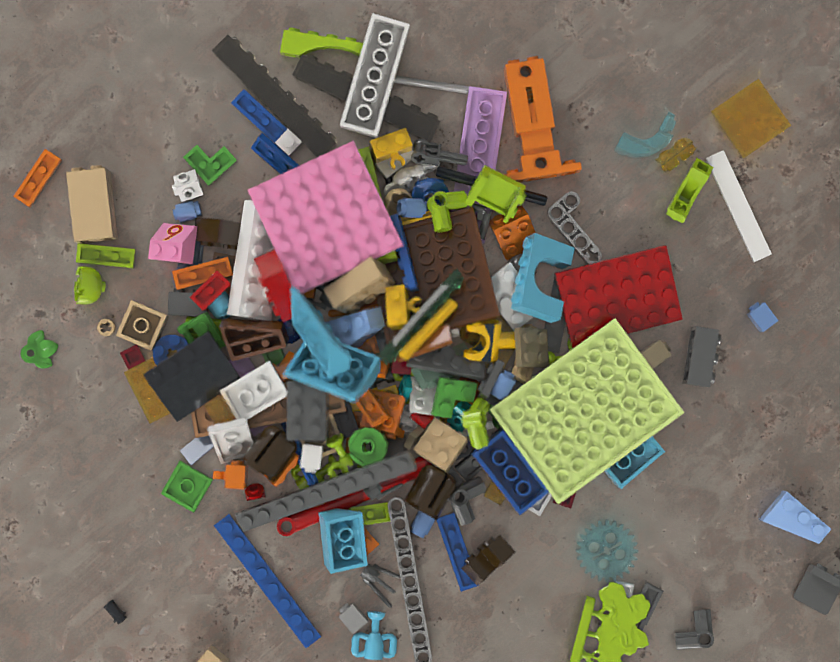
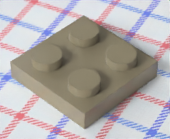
M514 328L516 367H549L547 329Z

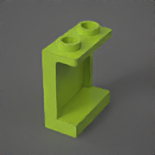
M484 165L468 192L465 204L472 207L476 201L504 215L503 222L507 223L509 218H514L518 210L516 208L517 205H522L525 200L526 194H524L526 186Z

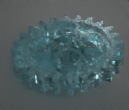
M608 519L605 520L604 525L598 520L597 527L591 523V530L584 528L587 534L579 535L583 541L576 542L581 548L575 549V551L581 553L576 558L577 560H583L579 566H586L585 574L591 571V578L598 575V581H601L602 577H604L606 583H608L609 577H612L615 582L617 575L623 579L622 572L630 573L627 568L628 566L635 567L631 561L637 560L633 554L639 551L633 549L638 543L631 542L635 536L633 534L627 535L630 531L629 528L623 531L624 525L622 523L616 527V521L614 520L609 525ZM608 533L615 534V540L612 543L606 542L605 538ZM593 542L599 545V549L596 552L589 551V545ZM618 542H622L620 546H617L609 551L610 555H606L604 553L597 559L592 560V557L604 552L605 546L611 548ZM624 550V558L616 559V551ZM602 559L608 560V566L605 569H600L598 566L599 561Z

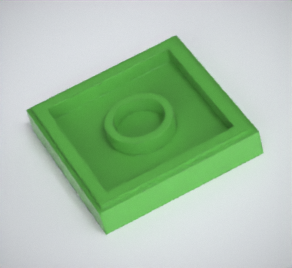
M180 460L161 494L194 513L213 479Z

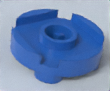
M426 178L414 184L411 196L412 198L423 199L427 206L429 198L426 195L430 193L435 194L438 191L446 193L449 192V189L442 179ZM435 199V202L441 205L440 201Z
M178 335L163 336L156 342L153 348L155 364L158 365L168 358L167 355L170 348L172 350L176 349L178 352L189 345V343Z

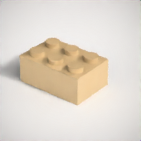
M369 257L326 287L324 291L334 309L351 315L357 313L363 305L373 302L379 294L385 293V287L394 285L395 281L385 264Z

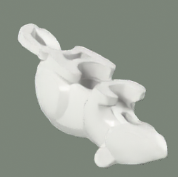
M438 162V166L416 164L399 169L394 174L392 183L385 186V196L389 191L396 188H403L408 192L412 191L414 184L419 180L428 178L425 175L438 168L440 162Z

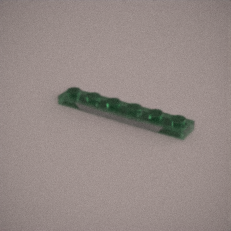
M455 269L378 355L385 365L395 361L398 357V352L411 340V337L424 326L428 318L430 319L437 312L436 309L441 304H445L453 290H458L463 284L462 280L464 279L461 272Z

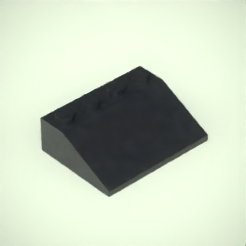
M210 331L143 374L176 422L221 394L220 390L241 378Z

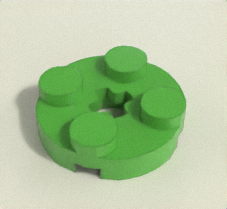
M370 427L359 429L350 437L348 446L350 456L361 466L383 460L387 454L388 441L378 429ZM365 442H366V443H369V442L372 443V446H371V447L373 448L372 451H371V450H368V451L366 452V451L364 450V449H365V446H364V443H365Z

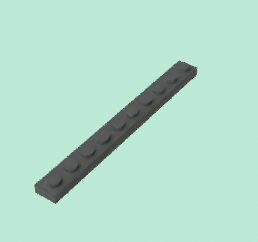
M410 450L239 511L235 516L242 531L245 532L416 470L417 466Z

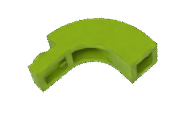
M696 158L667 208L666 214L673 220L683 224L697 195L712 172L713 167Z

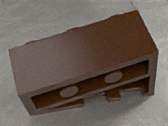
M223 318L219 326L231 361L286 348L289 342V336L282 321Z

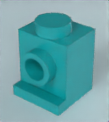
M460 401L455 406L452 418L447 420L450 423V428L461 432L465 430L462 423V413L470 410L472 406L470 403Z

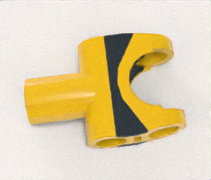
M493 319L471 325L468 324L466 325V330L477 332L480 334V339L476 346L464 350L463 356L474 361H497L499 349H515V332H501L502 322Z

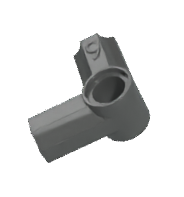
M480 476L456 486L448 500L452 505L460 526L472 523L475 519L468 500L486 492L485 483ZM460 492L459 498L455 500L456 493Z
M711 609L694 610L695 631L675 633L677 650L710 648L713 645ZM708 634L710 636L709 643L701 644L700 636Z

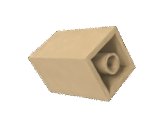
M102 165L90 166V170L83 169V167L71 168V172H66L74 242L85 244L118 240L111 172L102 167Z

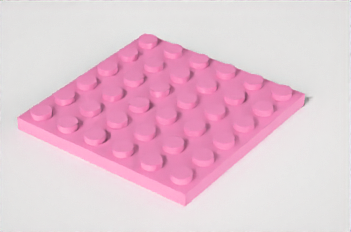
M354 141L247 190L292 287L294 286L302 294L351 271L369 257L377 259L403 247Z

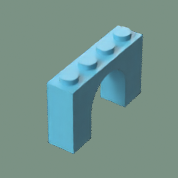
M534 233L527 236L523 241L522 246L524 249L519 260L520 268L515 279L516 288L511 298V309L552 323L561 320L564 301L547 296L538 289L534 279L535 268L539 262L560 269L571 266L575 247Z

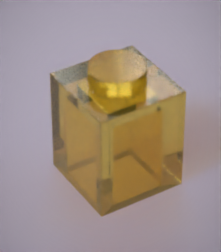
M219 396L204 405L215 424L233 421L232 417H234V414L223 396Z

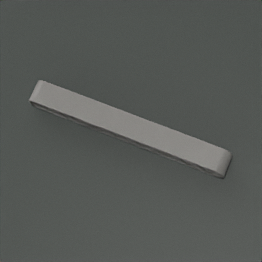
M394 496L388 502V511L415 662H422L418 659V655L425 652L429 655L428 660L425 662H431L432 652L406 505L402 497ZM394 500H399L402 503L400 510L392 509L391 503ZM397 519L405 521L406 525L403 529L395 527L394 523ZM399 539H407L409 545L406 548L399 547ZM404 557H409L412 560V564L409 567H404L401 564V560ZM412 576L416 582L414 585L408 586L404 582L405 578ZM411 595H415L419 601L417 604L411 605L408 602V598ZM415 614H419L422 617V621L418 624L413 623L411 620ZM422 633L426 639L418 643L414 637L416 634Z

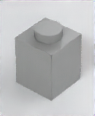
M354 602L351 605L346 603L339 610L341 612L338 616L352 634H355L368 622L367 617Z

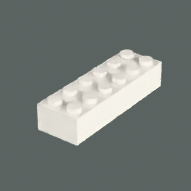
M372 13L340 122V128L378 138L410 24Z
M252 200L244 201L227 315L271 321L274 302L269 303L265 294L268 289L267 287L262 288L258 277L261 274L254 259L275 248Z

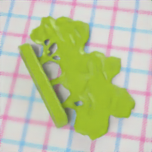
M609 582L608 586L599 590V597L603 603V607L599 611H594L595 598L587 596L570 662H580L583 658L587 662H594L591 658L596 659L598 662H622L621 656L623 654L630 656L637 651V648L648 646L649 642L646 633L638 629L636 624L646 618L650 609V602L641 593L627 598L623 585ZM604 611H609V615L603 614ZM592 616H596L602 621V625L596 632L588 631ZM587 636L597 638L599 641L598 649L591 654L583 649Z

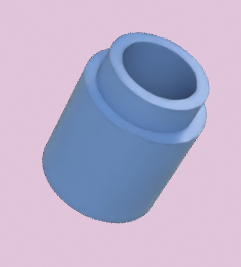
M403 198L398 200L396 209L397 214L402 217L422 218L423 214L426 213L427 206L423 199Z
M191 200L176 204V209H173L174 218L179 220L180 223L195 220L198 216H202L199 201L194 202Z
M508 370L501 371L490 393L503 400L504 397L508 396L516 383L515 375Z
M418 511L411 524L410 532L424 538L425 535H428L435 519Z

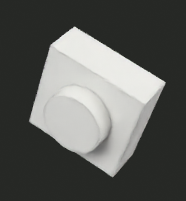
M287 129L275 143L290 156L301 145L302 141Z

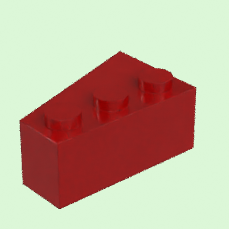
M274 249L255 258L254 261L261 274L258 277L262 288L267 287L268 289L265 292L269 303L274 302L275 304L272 306L275 316H280L282 322L292 319V285Z

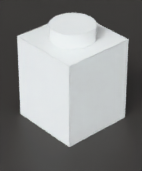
M303 444L300 467L305 468V472L316 473V469H321L323 446Z

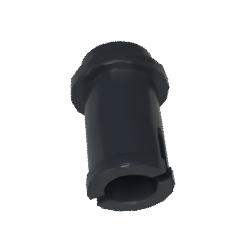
M111 600L103 607L114 619L113 622L118 625L127 618L126 612H122L114 600Z

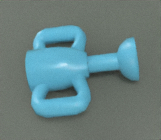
M367 611V616L372 620L371 632L369 634L358 632L353 635L351 644L352 655L370 660L394 657L397 652L396 636L391 633L383 635L379 633V620L385 617V612ZM360 638L366 640L365 649L359 652ZM390 639L389 653L383 650V641Z

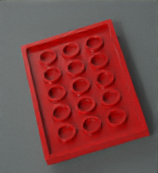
M667 245L554 273L560 300L564 301L563 313L572 348L578 346L613 319L618 321L626 334L683 320Z

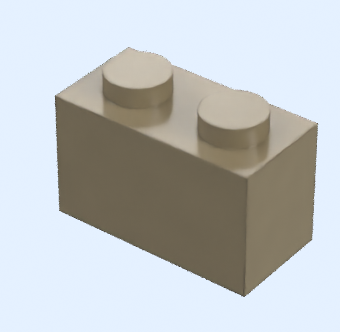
M661 340L651 343L640 351L652 369L672 356L669 352L671 349L668 344Z

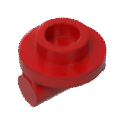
M259 483L250 484L245 489L247 501L266 498L264 487Z

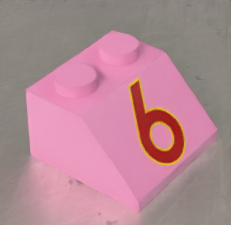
M163 223L150 239L148 259L193 264L198 226Z

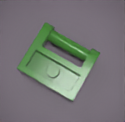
M207 312L177 327L179 334H182L189 344L195 341L189 329L193 328L198 337L210 331L221 348L226 346L221 332Z

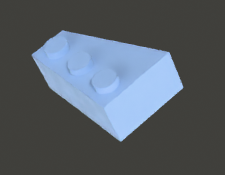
M381 307L364 310L325 322L330 324L332 333L335 337H339L341 343L355 348L362 346L363 342L374 336L385 326Z
M784 490L759 518L763 522L818 544L831 531L830 527Z

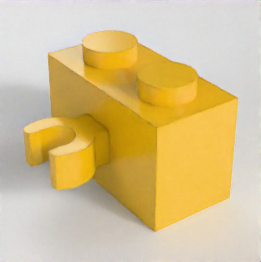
M406 128L370 140L369 143L375 163L391 158L390 166L393 170L396 168L394 162L397 160L401 162L402 166H405V160L400 155L412 151L413 146Z
M405 285L385 287L388 326L391 330L403 329L410 321V311L417 313L421 309L414 308L415 303H420L421 299L415 297L409 301L408 290Z

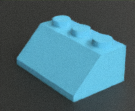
M338 508L319 512L324 565L332 574L368 566L362 512Z

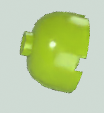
M87 266L77 267L75 275L79 277L77 281H74V300L77 301L76 304H92L100 298L101 292H105L106 283L102 281L100 273L94 268Z

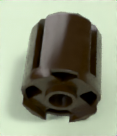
M268 426L262 431L242 460L247 461L246 464L254 471L267 475L269 477L268 480L274 482L297 451V444L295 440H287V433L276 426Z
M425 465L419 472L403 502L438 520L456 488V480L451 474L445 473L444 470L435 465Z

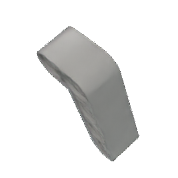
M573 191L566 193L548 209L547 216L568 243L575 247L574 250L586 264L595 263L594 260H589L590 254L588 252L582 253L589 245L592 247L589 249V252L597 254L596 262L602 261L601 251L569 214L580 204L579 195ZM573 196L576 199V204L574 206L568 205L566 197ZM553 208L560 209L561 217L554 218L551 210ZM571 223L574 227L573 232H565L564 224ZM578 237H582L586 241V245L583 248L576 245Z

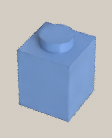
M756 302L749 307L750 312L747 313V316L759 332H764L779 321L765 302L761 304Z

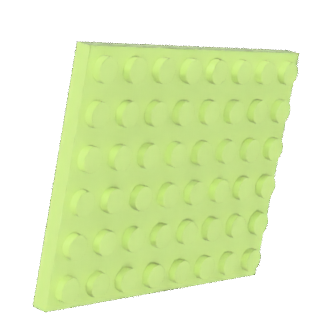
M613 319L490 409L557 504L567 499L684 413L616 319Z

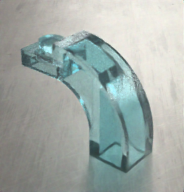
M668 112L656 135L648 139H638L624 132L614 152L634 159L647 158L657 154L669 144L674 136L667 131H672L676 124L674 118L676 115Z

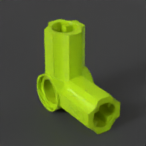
M438 191L428 199L427 208L431 212L435 232H445L452 229L449 210L467 207V204H465L467 198L465 191L446 193ZM435 199L439 200L441 205H438Z
M476 398L470 410L462 413L463 426L465 429H468L472 447L475 449H482L489 444L485 426L486 414L490 409L489 401L484 400V398Z

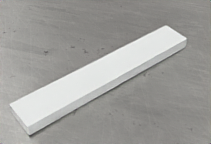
M724 150L707 157V164L713 167L712 174L753 263L771 255L772 253Z

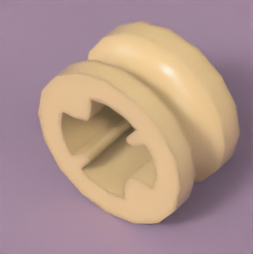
M103 319L97 325L98 332L103 336L112 335L116 329L114 322L109 319ZM109 322L111 330L104 333L102 331L104 328H101L102 324Z

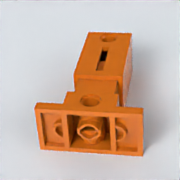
M533 56L528 57L527 61L520 62L519 59L508 61V64H505L504 76L514 135L520 139L522 156L519 158L521 172L518 169L508 170L504 175L519 183L579 173L582 170L581 162H576L575 159L567 160L561 165L559 150H554L551 131L555 128L544 59ZM523 70L527 71L529 76L524 77L520 72ZM542 161L545 167L538 168L535 162Z

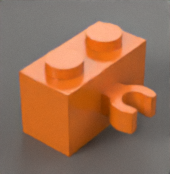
M233 460L226 465V471H213V479H225V488L245 489L248 484L249 466L244 464V460Z

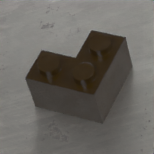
M196 218L195 226H198L196 241H199L201 246L224 248V245H227V249L237 250L241 223L223 219Z
M501 535L496 538L491 536L486 542H482L476 548L478 552L475 555L472 553L464 560L466 564L461 569L476 585H479L495 569L502 566L516 551Z

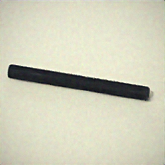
M441 166L436 171L437 177L473 186L477 179V176ZM528 190L524 191V194H526L524 201L542 206L546 205L548 196Z

